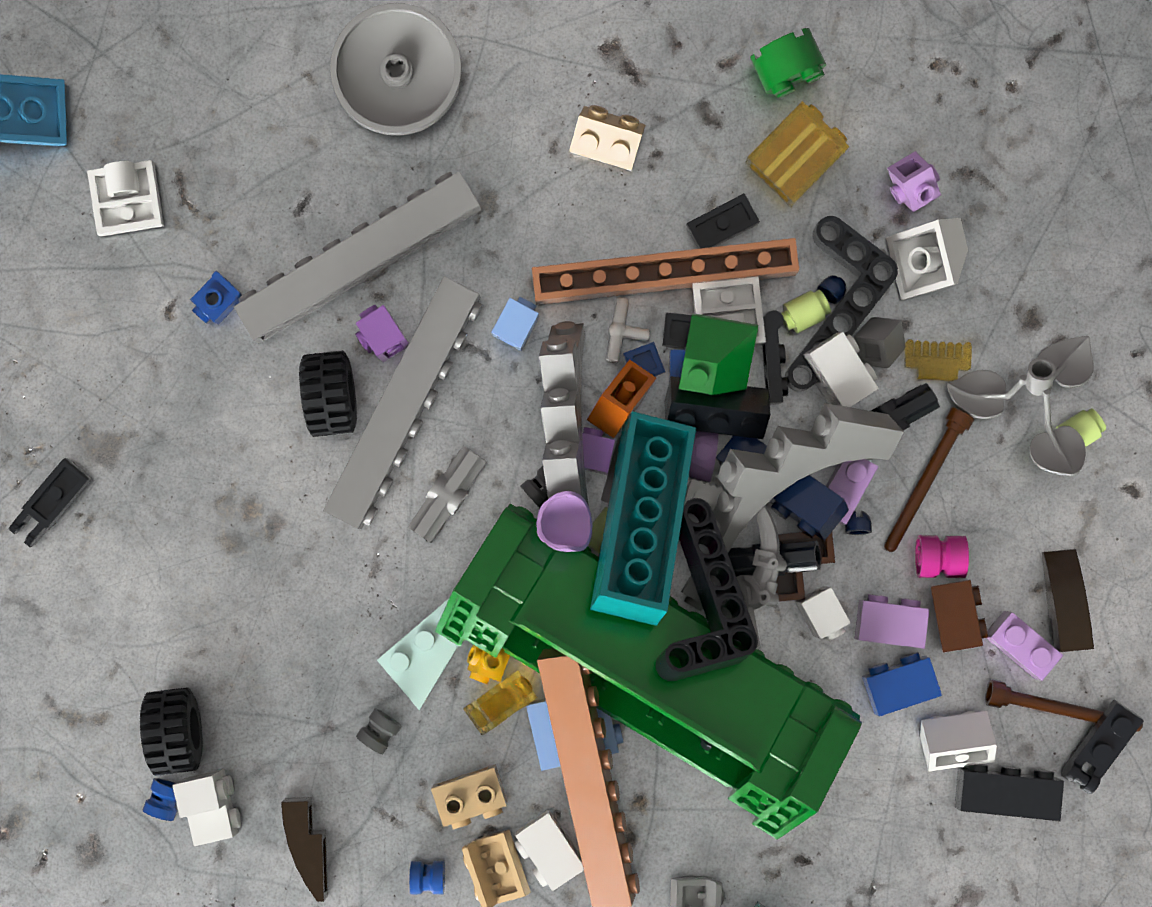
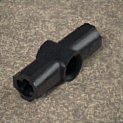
M925 383L910 390L900 398H893L871 411L888 414L904 431L910 427L912 422L938 409L940 405L933 390Z
M818 541L788 544L779 542L780 555L786 561L787 567L784 571H779L778 576H783L789 572L798 573L821 569L822 556ZM752 544V547H738L729 550L728 555L736 577L740 575H753L756 566L752 565L756 549L760 550L761 544Z

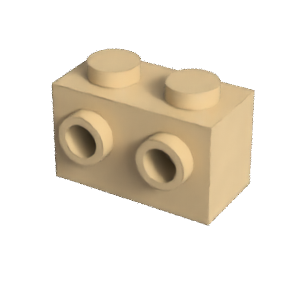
M496 764L434 784L431 788L443 827L452 825V829L471 824L470 818L483 814L484 819L503 813L502 807L507 806L508 803Z

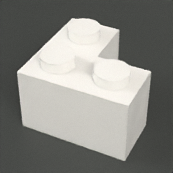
M844 332L832 335L803 355L819 380L815 384L827 403L851 407L879 388L874 382L878 379L875 371L868 363L863 364L857 355L860 351L859 346L851 335L846 336Z
M224 769L185 777L172 785L179 817L188 818L194 846L233 838L239 833L238 828L241 827V817L238 808H233L230 795H234V786L231 776H226Z

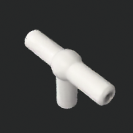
M623 297L616 299L613 322L609 326L610 339L606 360L611 363L619 362L623 338L648 342L651 334L649 329L625 325L629 300Z

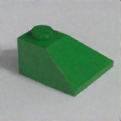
M692 313L679 389L710 395L746 390L758 325Z

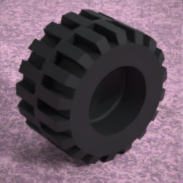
M344 350L303 355L299 366V384L302 410L308 431L313 437L353 433L357 423V407L353 373L348 356Z
M188 687L147 692L143 698L140 709L141 744L145 761L154 776L196 771L199 767L203 749L202 725L196 698Z

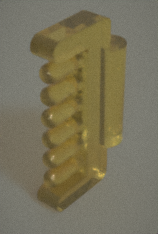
M908 339L905 342L904 366L917 369V379L954 381L958 379V371H968L971 369L972 344L970 342L963 345V355L962 344L960 342L956 343L955 358H953L954 344L952 342L947 344V357H945V342L939 343V357H937L938 344L936 341L931 343V356H929L928 341L923 342L922 356L921 341H915V349L912 339Z

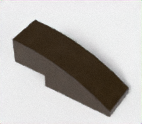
M1076 549L1042 552L1048 617L1052 619L1054 648L1059 652L1094 649L1088 601Z
M312 797L285 798L281 802L283 826L293 861L305 885L316 901L324 902L328 897L326 830H313Z

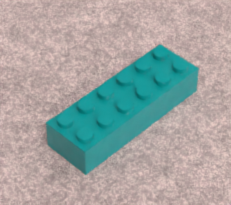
M634 411L630 413L621 431L590 610L655 626L667 613L696 427Z

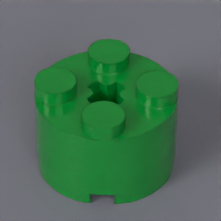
M810 28L801 29L804 35L797 38L794 32L763 46L759 49L762 54L760 57H757L755 54L751 55L752 64L767 94H773L777 98H782L795 91L794 85L804 80L809 84L825 75L823 68L826 66V62Z

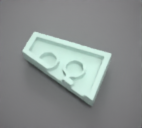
M449 599L377 659L418 710L423 706L458 648V645L435 632Z

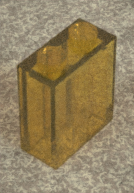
M803 101L766 137L745 161V164L791 208L849 148L846 144V136L836 127L831 129L822 120L824 118L823 114L812 104L807 106Z

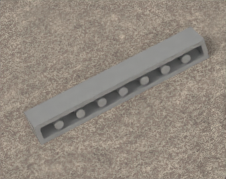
M448 172L435 180L436 186L426 192L424 189L415 191L407 197L408 202L399 208L394 205L385 209L379 214V220L370 225L367 222L360 224L351 231L352 236L342 242L340 239H336L323 247L324 253L314 259L312 256L303 258L294 265L296 268L294 271L287 275L279 273L266 282L268 286L259 292H256L254 289L239 297L240 303L233 307L253 341L258 344L481 211L478 201L461 173L457 172L453 175L452 172Z
M445 276L442 278L323 510L324 512L357 529H362L364 524L370 526L378 511L374 504L379 495L384 497L392 484L393 479L389 478L394 466L400 467L407 455L408 450L404 446L409 436L415 438L423 423L419 417L424 407L431 408L438 394V391L434 390L439 378L445 380L453 365V362L449 361L454 349L460 351L467 338L468 333L464 332L469 320L474 322L482 309L483 304L479 303L481 298L479 293Z

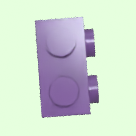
M373 305L359 314L361 319L356 322V325L360 331L355 333V335L369 354L374 352L384 363L407 348L409 341L384 305L379 308Z
M584 427L582 438L585 470L607 475L615 440L602 437L603 431Z

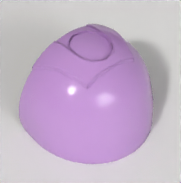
M696 431L689 478L704 482L711 481L719 434Z
M572 491L560 492L550 497L540 507L536 525L537 534L542 542H545L552 549L561 552L582 551L589 545L593 529L592 516L588 504L580 494Z

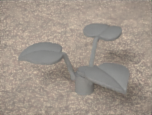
M1089 336L1066 339L1045 348L1037 359L1030 362L1027 375H1021L1019 381L1007 393H1005L1006 383L1004 379L996 372L990 370L973 371L954 381L948 382L947 389L954 403L966 414L979 419L999 416L1004 410L1003 400L1010 399L1023 385H1026V388L1033 395L1043 396L1045 429L1047 433L1037 434L1031 441L1029 451L1033 462L1047 472L1065 476L1076 475L1082 469L1085 462L1086 449L1081 435L1070 426H1061L1054 431L1052 429L1050 390L1054 380L1059 385L1067 388L1078 387L1089 381L1094 369Z

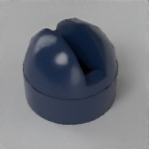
M835 275L828 276L817 287V290H821L827 301L832 304H837L847 291L845 281Z
M854 511L847 524H845V533L849 535L872 533V522L869 515L861 511L860 517H856V512Z

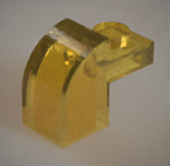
M516 671L464 707L463 710L480 734L484 735L538 697L533 692L532 685L528 679L523 677L519 671Z

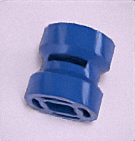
M154 778L150 787L152 791L151 797L145 801L142 811L161 820L174 821L177 809L175 807L176 799L172 785L175 783L165 779Z
M411 861L409 875L410 895H421L424 891H431L434 895H444L445 862L434 861L432 864H424L422 861Z

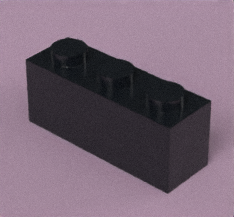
M670 376L665 397V420L696 427V431L764 439L771 415L768 389L747 386L746 390L710 395L679 389L681 377Z
M985 764L971 765L968 768L958 767L955 808L963 812L1061 821L1064 781L1054 777L1053 771L1034 770V775L1021 774V768L1001 766V772L988 771V765Z

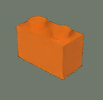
M629 359L603 392L587 421L612 438H615L624 426L632 411L635 412L642 403L656 377Z

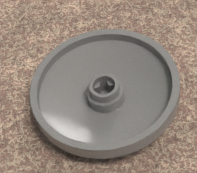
M387 3L363 11L344 27L332 50L330 76L334 92L340 104L356 122L377 133L407 135L428 128L442 118L449 110L460 88L462 63L455 39L441 20L425 9L414 5Z

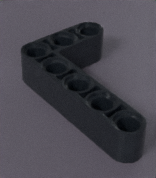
M827 216L818 222L813 230L814 243L858 278L787 369L785 377H787L788 387L797 392L809 389L818 380L817 375L803 354L811 350L814 343L823 342L832 335L839 333L833 326L834 318L837 316L846 318L849 323V329L844 334L852 336L898 275L897 264L891 257L836 216ZM825 225L834 227L837 232V238L832 241L824 239L821 234V227ZM856 245L860 247L863 252L862 259L858 261L852 260L847 254L848 246ZM882 265L886 267L889 273L888 279L885 281L878 280L873 274L874 266ZM855 291H863L868 295L869 303L867 306H858L854 302L853 294ZM800 367L808 371L809 381L807 384L801 385L796 383L793 378L795 368Z
M692 498L684 505L679 541L711 633L674 642L658 656L655 663L656 671L661 678L667 681H677L739 664L750 656L758 645L757 634L713 510L708 502L700 498ZM688 513L694 514L699 523L690 520ZM699 544L705 545L710 554L703 553L699 548ZM710 575L718 578L721 586L713 584L710 580ZM721 607L727 608L731 612V619L723 615ZM732 639L741 642L743 651L734 647ZM701 647L707 648L711 652L712 659H707L703 656ZM672 655L678 658L681 668L673 666L669 656Z

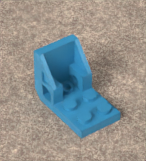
M0 74V142L48 146L66 145L65 80Z

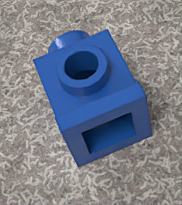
M215 271L205 285L190 299L196 305L192 311L206 324L211 319L219 325L234 309L233 306L240 303L238 298L243 294L222 274ZM213 293H216L219 298L218 302L210 305L208 298Z

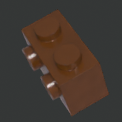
M971 580L931 586L943 653L983 646L982 639L988 638L985 618L978 619L976 606L982 605L979 585L972 586Z

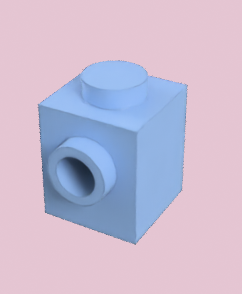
M519 297L517 301L509 298L491 332L492 336L522 351L540 317L539 313L534 311L536 305L522 297Z

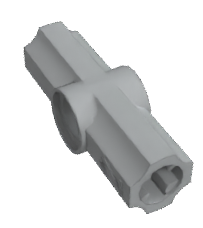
M463 446L444 474L442 473L434 482L426 495V501L408 528L432 543L450 515L453 516L469 494L468 489L487 461Z

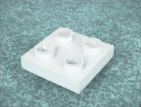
M152 160L136 163L131 161L112 162L104 165V168L87 171L98 236L164 226L155 164Z
M758 276L692 284L695 314L758 325V332L755 344L766 342Z

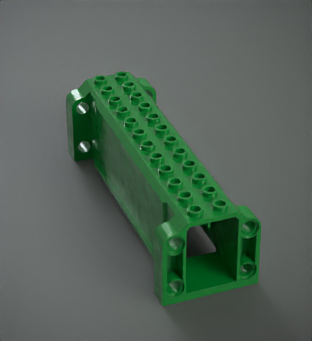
M511 503L504 509L454 588L436 627V633L460 647L464 640H467L495 658L503 648L505 653L538 673L540 672L537 659L543 649L554 648L592 671V674H589L591 685L597 687L599 694V706H596L597 709L727 788H733L728 800L755 815L752 825L777 840L819 811L862 725L860 715L854 712L847 702L840 699L834 700L823 693V689L817 684L805 682L796 677L789 667L775 664L765 658V654L759 649H756L743 662L733 666L677 681L664 680L656 671L655 663L658 656L674 642L711 633L707 619L697 612H689L682 608L671 596L667 613L657 626L590 610L599 557L593 554L588 546L584 550L576 552H561L552 549L540 540L537 534V519L534 518L528 509L521 506L516 507ZM732 639L734 647L743 651L742 644L736 639ZM701 647L703 656L707 659H712L711 652L707 648ZM672 655L669 656L671 664L681 668L679 659ZM699 737L713 744L709 751L703 749L700 744L702 741Z

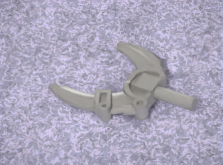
M766 506L758 511L756 517L761 542L760 550L756 549L752 564L756 566V569L752 576L740 575L736 577L757 634L758 645L756 649L761 647L754 610L764 605L773 607L778 604L779 596L776 593L778 586L776 580L779 571H784L787 567L786 561L780 555L779 537L775 522ZM710 575L712 583L721 586L719 579ZM721 607L727 614L732 615L727 608Z

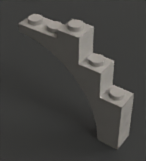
M564 321L551 326L549 338L547 341L542 342L539 353L544 387L541 415L546 441L542 462L548 499L557 493L572 491L580 494L588 504L581 412L582 358L585 329L584 323L575 324L572 321Z
M824 403L811 431L777 426L764 454L730 449L717 477L723 484L724 489L720 493L713 510L727 553L739 533L753 516L787 487L820 469L842 462L862 459L890 460L904 431L888 414Z

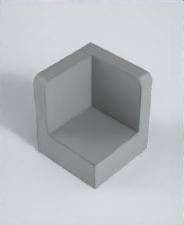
M872 317L854 336L860 349L857 355L863 364L868 363L874 367L889 368L906 347L901 320Z

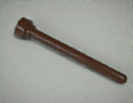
M954 407L950 408L945 418L947 420L945 425L947 430L884 544L886 551L894 552L897 549L958 435H963L965 430L969 431L975 419Z
M990 680L985 694V704L987 706L1001 708L1002 706L1013 704L1097 723L1105 712L1012 691L1011 687L1006 686L1005 682ZM1143 723L1136 732L1143 728Z

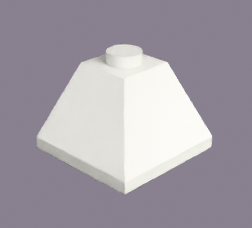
M961 218L936 220L886 237L890 257L896 262L898 267L896 283L901 300L958 284L968 252Z

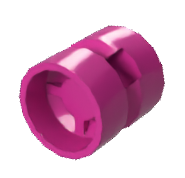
M918 535L915 548L917 577L936 578L940 572H943L946 578H966L969 566V548L966 536H945L944 540L941 541L936 535Z

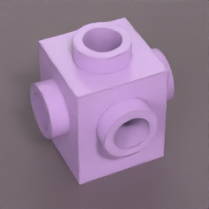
M916 151L887 168L894 185L890 187L893 197L899 204L905 203L913 212L941 196L937 184L940 181L938 172L932 164H928Z

